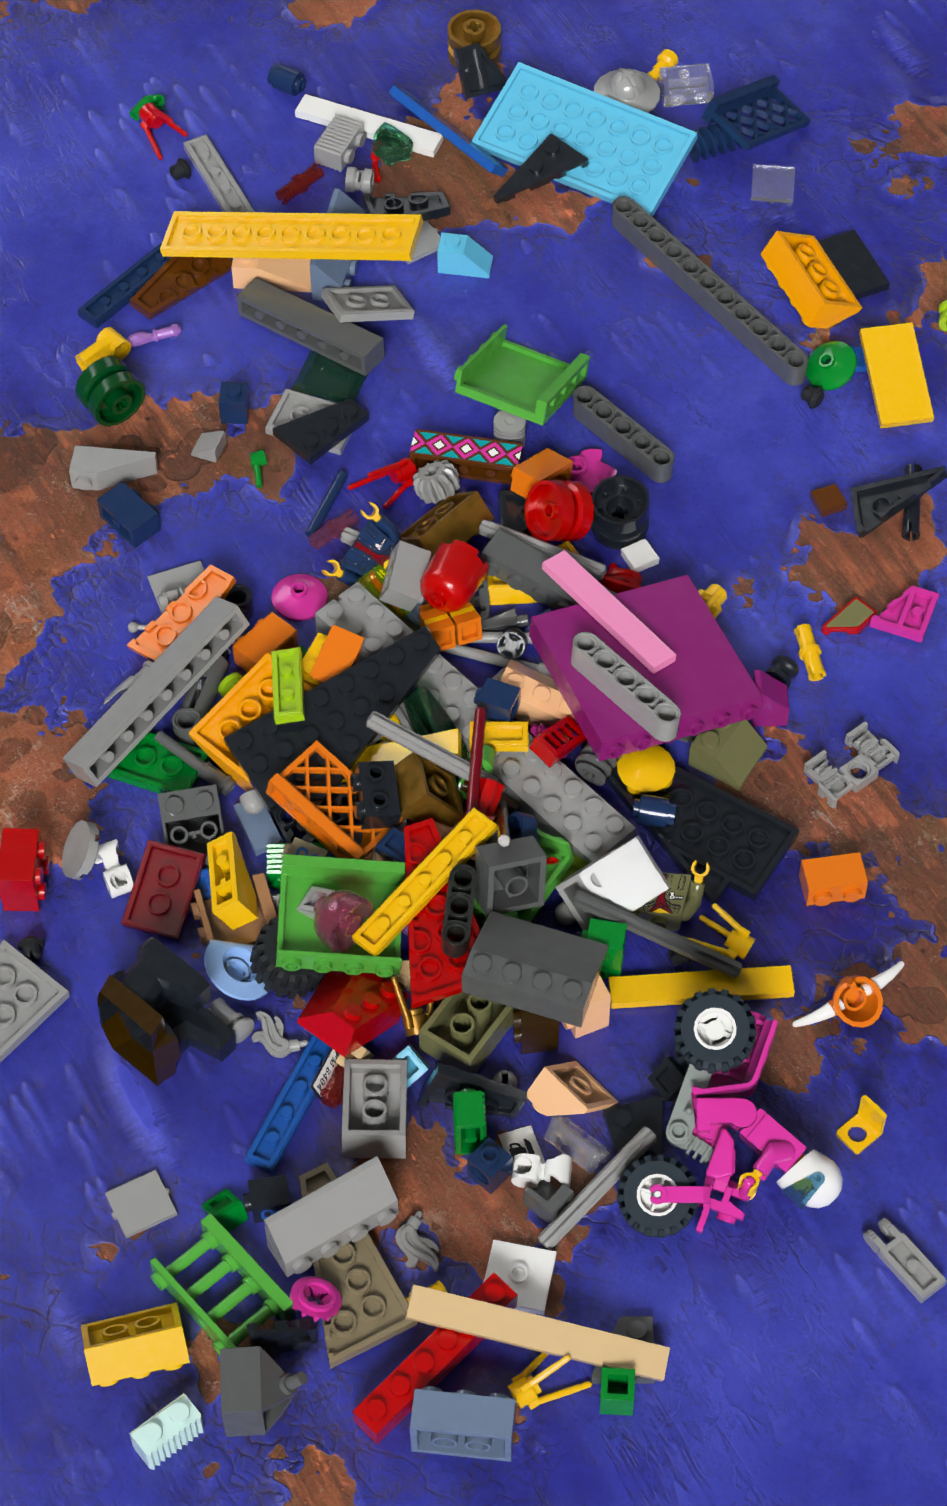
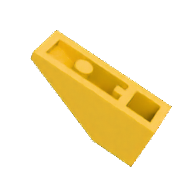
M231 831L208 842L207 852L212 912L229 928L235 930L258 919L256 894L236 835Z

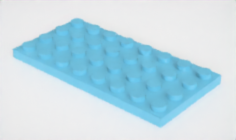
M518 62L471 142L490 155L521 166L550 134H553L589 160L587 167L582 168L579 166L567 171L566 176L560 179H553L554 181L611 204L618 197H630L653 217L698 139V135L695 131Z

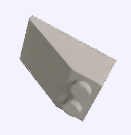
M345 1059L342 1158H374L377 1156L378 1158L406 1159L407 1060Z

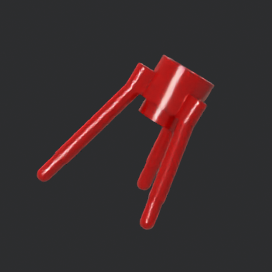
M147 103L140 109L139 118L142 120L140 127L145 131L158 159L162 160L163 156L150 128L157 129L165 123L184 137H187L188 133L175 124L171 117L159 110L153 103Z
M405 457L396 463L369 472L367 474L368 477L348 485L347 488L348 490H353L389 475L395 484L400 483L402 485L384 503L383 508L387 509L407 488L413 485L414 481L412 478L417 473V469L413 461Z

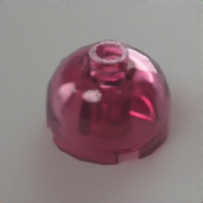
M338 890L327 897H321L314 907L315 915L313 921L314 930L319 940L335 953H338V949L342 952L348 950L355 944L352 940V935L361 927L364 918H369L372 915L373 905L371 901L350 890Z

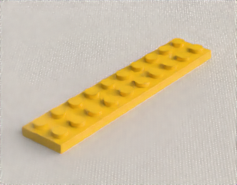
M174 211L160 251L163 257L412 261L423 225V219L421 214Z

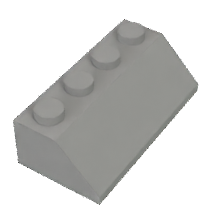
M378 1157L372 1158L264 1219L268 1248L287 1277L294 1273L301 1274L307 1271L315 1261L322 1257L329 1258L335 1255L343 1245L350 1241L357 1242L363 1239L368 1234V1231L378 1225L385 1226L389 1224L399 1214L398 1199Z

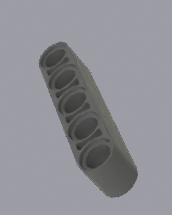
M580 386L574 390L572 413L575 419L651 480L665 483L672 478L674 453L671 449L594 388Z

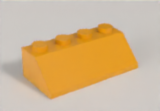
M782 231L775 232L760 255L766 262L767 268L774 274L778 285L789 297L791 305L796 308L802 317V321L806 326L827 329L861 311L862 306L815 236Z

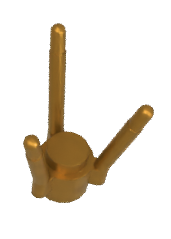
M392 976L391 982L402 1012L406 1036L418 1035L419 1030L433 1014L434 1002L427 1004L426 1013H423L422 1007L408 1010L396 976Z

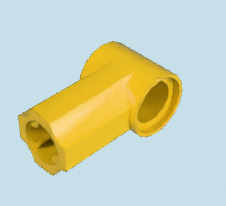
M107 327L98 334L95 343L75 356L76 363L84 371L101 358L113 356L123 360L131 350V343L114 328Z

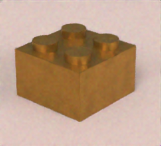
M414 752L394 765L401 816L403 818L410 819L414 823L433 818L435 822L449 827H454V823L459 822L464 812L455 774Z

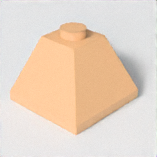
M577 1061L544 1067L527 1091V1098L532 1102L533 1108L545 1116L585 1114L616 1107L619 1103Z

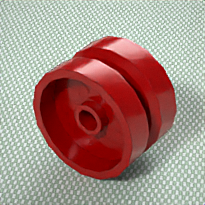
M541 480L535 483L528 492L524 514L526 524L532 536L542 541H578L585 537L592 525L594 517L592 496L587 487L580 481Z

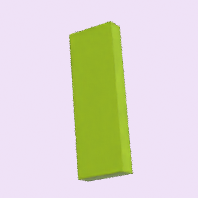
M301 648L271 651L275 723L278 725L304 721L305 706Z

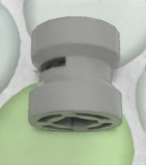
M348 166L345 177V191L354 193L358 190L362 191L363 194H372L374 169L365 168L364 170H358L356 167Z

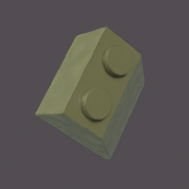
M742 720L723 728H715L698 734L690 745L688 765L740 790L767 750L768 745L747 720Z

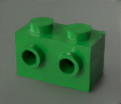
M590 918L589 929H583L581 937L609 945L600 972L601 978L621 976L625 955L627 924Z

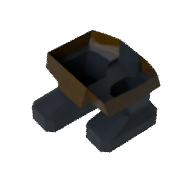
M155 937L148 938L139 946L136 961L118 979L109 975L98 994L97 1003L100 1024L113 1050L156 1086H159L175 1074L177 1060L181 1058L180 1054L189 1046L220 1061H223L236 1049L235 1035L230 1028L203 1007L211 999L210 985L206 979Z

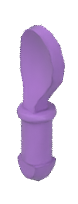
M171 324V326L162 329H153V333L135 332L127 340L131 343V347H136L152 341L159 342V340L177 337L182 329L177 324Z

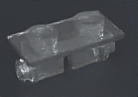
M560 1115L557 1118L553 1116L544 1139L562 1153L569 1155L576 1164L593 1176L599 1162L604 1163L610 1155L607 1151V1146L602 1145L591 1135L584 1139L582 1136L585 1131L572 1122L569 1117L564 1118Z

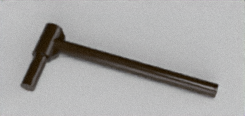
M464 780L460 790L466 793L468 792V781ZM502 795L497 809L498 843L503 847L510 844L509 815L516 812L519 805L518 801Z

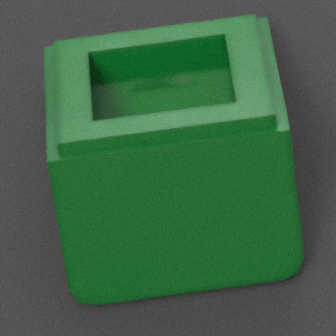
M228 1188L201 1205L206 1215L211 1213L228 1232L248 1220V1215L242 1202Z

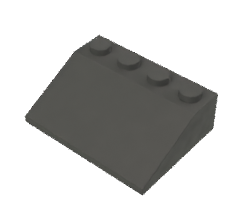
M490 911L471 949L462 973V992L582 1027L609 945Z

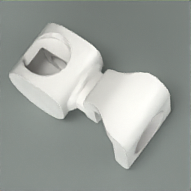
M117 839L99 845L95 861L96 864L103 862L105 869L103 878L112 899L131 892L134 885L127 864L120 865L118 856L120 851Z
M517 1154L513 1160L511 1182L515 1186L521 1188L530 1187L532 1189L538 1187L541 1180L550 1182L551 1176H553L562 1185L565 1184L570 1188L572 1158L569 1155L561 1154L553 1159H548L546 1163H542L539 1155Z

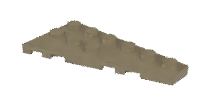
M328 1162L299 1176L302 1198L337 1179ZM369 1234L357 1242L350 1241L343 1245L335 1255L329 1258L322 1257L313 1263L315 1277L323 1278L332 1283L338 1289L342 1298V1304L337 1316L333 1315L328 1322L322 1319L330 1369L417 1325L416 1321L405 1319L408 1303Z

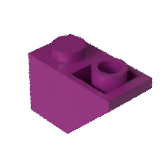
M754 670L753 682L763 698L759 716L752 718V727L787 726L789 715L787 685L761 670Z

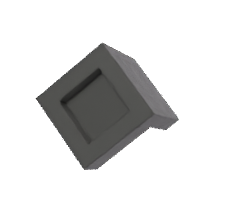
M543 1180L534 1190L530 1187L524 1190L523 1204L550 1224L573 1200L574 1191L565 1184L557 1190Z

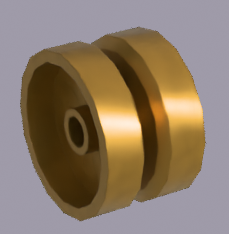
M477 9L459 12L450 19L447 25L448 59L452 66L457 68L453 49L473 43H480L487 52L488 57L496 65L501 58V24L497 17L489 12Z

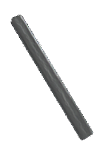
M577 890L572 899V904L607 921L627 924V930L732 978H737L742 970L740 962L582 890Z

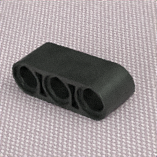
M466 864L455 866L449 875L441 950L451 958L463 956L467 952L470 939L477 873L474 868ZM464 880L468 882L469 885L460 886L456 883V881ZM461 908L466 912L463 914L454 913L452 909ZM451 936H458L462 939V941L453 942L448 938Z

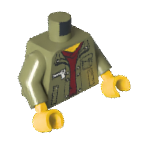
M697 860L692 863L691 870L695 875L694 880H691V875L663 873L671 887L631 913L668 930H680L682 921L690 920L701 906L705 888L703 878L710 872L709 863L707 862L706 871L703 874H698L695 870Z

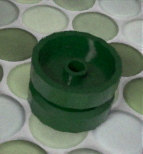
M113 356L101 358L87 367L77 380L75 387L77 399L89 410L90 414L99 424L108 427L119 425L132 417L142 405L146 394L145 386L120 358Z

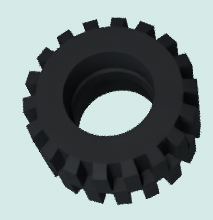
M274 917L269 921L268 925L265 924L262 927L250 955V962H252L251 972L252 974L257 973L255 980L258 984L263 982L265 984L264 990L268 993L270 990L276 992L275 996L281 998L283 994H286L288 999H294L296 994L300 998L304 997L308 991L312 993L317 988L325 973H318L312 969L287 971L282 967H275L278 919Z

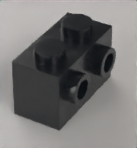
M394 761L358 762L355 773L350 775V786L352 792L356 791L357 801L354 802V815L356 819H360L361 830L392 828L393 826L397 828L401 817Z

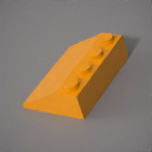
M266 653L188 733L201 749L228 776L231 775L232 779L237 782V785L246 792L255 789L224 743V738L274 710L272 656ZM303 681L304 693L313 689Z

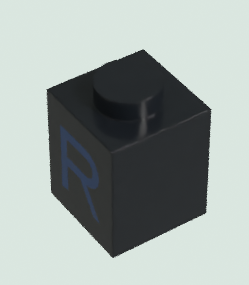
M286 1174L249 1180V1193H243L246 1213L253 1212L254 1223L264 1222V1219L291 1205Z

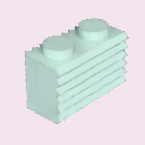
M183 1393L130 1432L129 1435L135 1451L149 1469L155 1470V1466H160L161 1461L166 1462V1457L171 1458L172 1453L177 1454V1449H182L183 1445H188V1441H193V1437H198L199 1433H204V1425L201 1413L186 1394Z

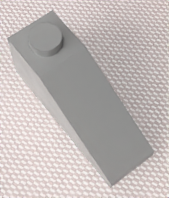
M75 445L69 469L72 488L102 490L116 486L121 482L127 483L158 474L156 452Z

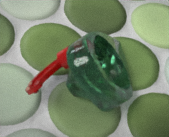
M386 122L376 130L372 142L370 158L372 159L375 183H380L381 175L378 172V160L380 158L385 165L393 166L397 162L408 161L412 157L413 141L406 134Z

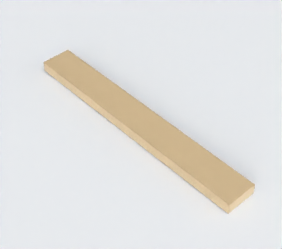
M414 1284L411 1288L405 1319L550 1355L559 1357L570 1355L571 1360L599 1367L635 1369L636 1376L660 1382L664 1381L670 1347Z

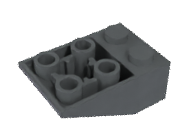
M216 784L157 794L165 844L205 854L206 860L203 869L209 868L207 843L224 835Z

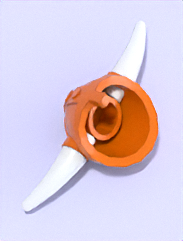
M900 961L872 978L859 975L843 977L839 980L834 990L833 999L814 1012L794 1021L793 1027L810 1025L834 1016H838L842 1021L853 1027L863 1028L872 1025L879 1019L883 1010V997L880 990L901 971L905 965L904 962Z

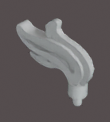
M262 1011L256 1012L257 1019L262 1023L263 1031L255 1032L252 1035L253 1043L261 1042L271 1056L284 1058L291 1052L301 1051L300 1047L307 1046V1040L299 1041L298 1038L287 1040L284 1038V1026L279 1017H274L276 1022L274 1024L272 1018L267 1013Z
M417 1211L414 1216H410L405 1225L397 1230L396 1242L399 1249L408 1258V1261L405 1263L407 1268L415 1267L418 1260L431 1266L433 1271L437 1273L439 1271V1262L435 1253H439V1248L432 1240L417 1235V1229L421 1224L420 1218L422 1216V1212Z

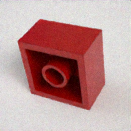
M3 828L0 846V898L4 911L40 912L41 900H46L47 883L44 882V876L50 873V857L46 856L47 844L46 841H42L39 829Z

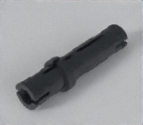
M912 464L905 467V475L913 473ZM914 464V473L922 471L920 465ZM921 497L904 508L902 538L910 541L911 531L913 533V541L920 537Z

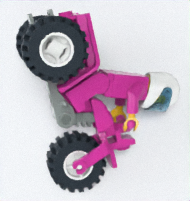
M711 988L707 992L702 993L699 991L695 993L694 997L688 998L684 1002L683 1007L679 1009L674 1023L677 1062L686 1072L667 1125L666 1137L672 1146L687 1150L686 1155L694 1151L695 1153L692 1157L694 1160L698 1155L702 1156L699 1161L700 1164L709 1162L703 1186L696 1185L694 1176L684 1164L682 1165L673 1157L669 1158L659 1154L658 1156H645L644 1159L633 1162L632 1166L625 1170L621 1181H619L617 1199L623 1218L632 1229L644 1234V1236L665 1238L666 1236L677 1234L689 1224L696 1213L697 1207H703L696 1228V1232L699 1234L703 1232L710 1210L717 1212L716 1218L734 1225L736 1220L742 1222L745 1214L729 1202L730 1197L744 1202L753 1199L760 1180L765 1181L773 1168L784 1174L776 1182L782 1189L781 1193L801 1210L805 1206L818 1209L828 1206L839 1196L842 1190V1173L832 1159L815 1149L806 1155L804 1153L807 1149L805 1145L763 1109L760 1108L757 1111L755 1105L748 1099H745L752 1096L756 1090L775 1037L778 1021L766 1020L767 1017L750 1011L751 1008L747 1003H743L744 1000L740 996L729 994L728 990L722 989V991H718L715 988ZM727 1128L740 1132L739 1138L760 1155L753 1166L752 1172L741 1175L738 1184L730 1180L733 1174H735L736 1157L734 1139L727 1131ZM712 1190L724 1194L722 1202L710 1198Z

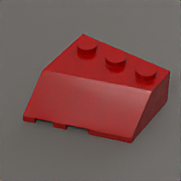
M331 971L325 974L299 1016L297 1023L343 1057H346L396 1025L402 1012L393 984L386 978L372 973L349 975L342 971ZM402 990L406 1002L409 995Z

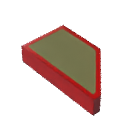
M854 597L822 626L821 633L824 635H830V632L859 634L870 624L871 618L875 614L877 615V611L858 597Z

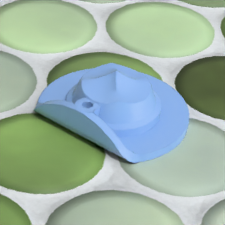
M210 939L204 954L205 969L213 984L224 994L238 1000L250 1001L259 999L268 993L264 990L265 984L263 982L258 984L255 980L257 973L252 974L250 969L252 965L250 955L254 945Z

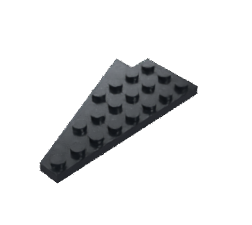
M426 626L305 692L304 721L276 725L273 710L224 738V743L269 813L281 807L266 794L269 780L276 773L280 774L316 740L349 770L352 769L379 734L366 726L369 715L375 711L390 719L439 656L441 648ZM315 752L309 757V767H325V759ZM292 773L286 778L294 786H305V774ZM309 774L310 786H326V774ZM330 774L331 787H338L345 777L341 774ZM310 793V801L315 805L323 806L327 801L326 793Z
M587 739L582 742L581 751L586 746ZM617 765L615 768H611V775L606 777V782L631 812L633 811L634 799L640 800L641 794L670 798V802H676L673 826L666 825L663 828L642 825L684 874L691 875V880H694L695 876L691 870L692 863L697 860L695 870L698 874H703L706 871L707 862L709 863L710 872L703 878L705 883L703 897L711 906L719 902L728 887L755 901L799 836V829L675 766L672 785L669 788L656 792L631 794L618 775Z

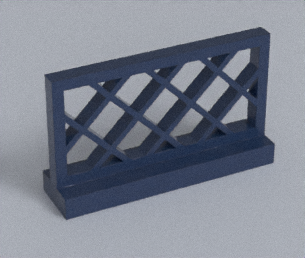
M775 75L712 98L701 117L707 124L717 122L746 151L804 128L811 121L777 88L780 80ZM775 98L780 104L772 102L771 99ZM756 105L764 107L766 110L756 108ZM772 110L780 112L782 115L772 113ZM742 111V112H745V113H749V114L751 115V117H750V116H747V115L740 114V112ZM788 115L795 117L797 120L788 118ZM757 116L767 119V122L757 119ZM726 118L735 120V123L728 121ZM773 121L783 124V127L773 124ZM741 122L751 125V128L741 125ZM758 128L768 130V133L759 131ZM743 134L751 136L752 140H748Z

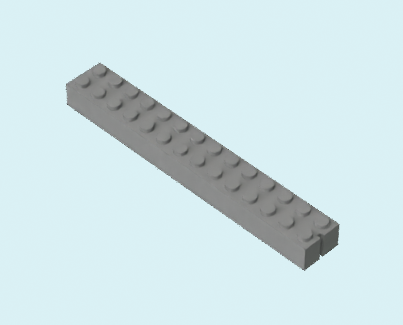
M356 582L339 595V602L333 599L315 613L317 634L319 632L328 635L332 625H336L365 638L364 646L356 664L414 632L359 582ZM439 654L415 686L442 732L458 728L461 733L462 759L468 761L470 755V721H474L475 709L477 708V704L474 703V697L478 688ZM529 733L528 752H495L496 757L492 775L498 778V783L505 786L503 795L519 802L516 811L534 816L537 820V828L543 833L554 837L559 836L568 841L574 857L573 865L578 869L583 868L635 837L636 827L560 760L549 768L529 748L534 740V737Z

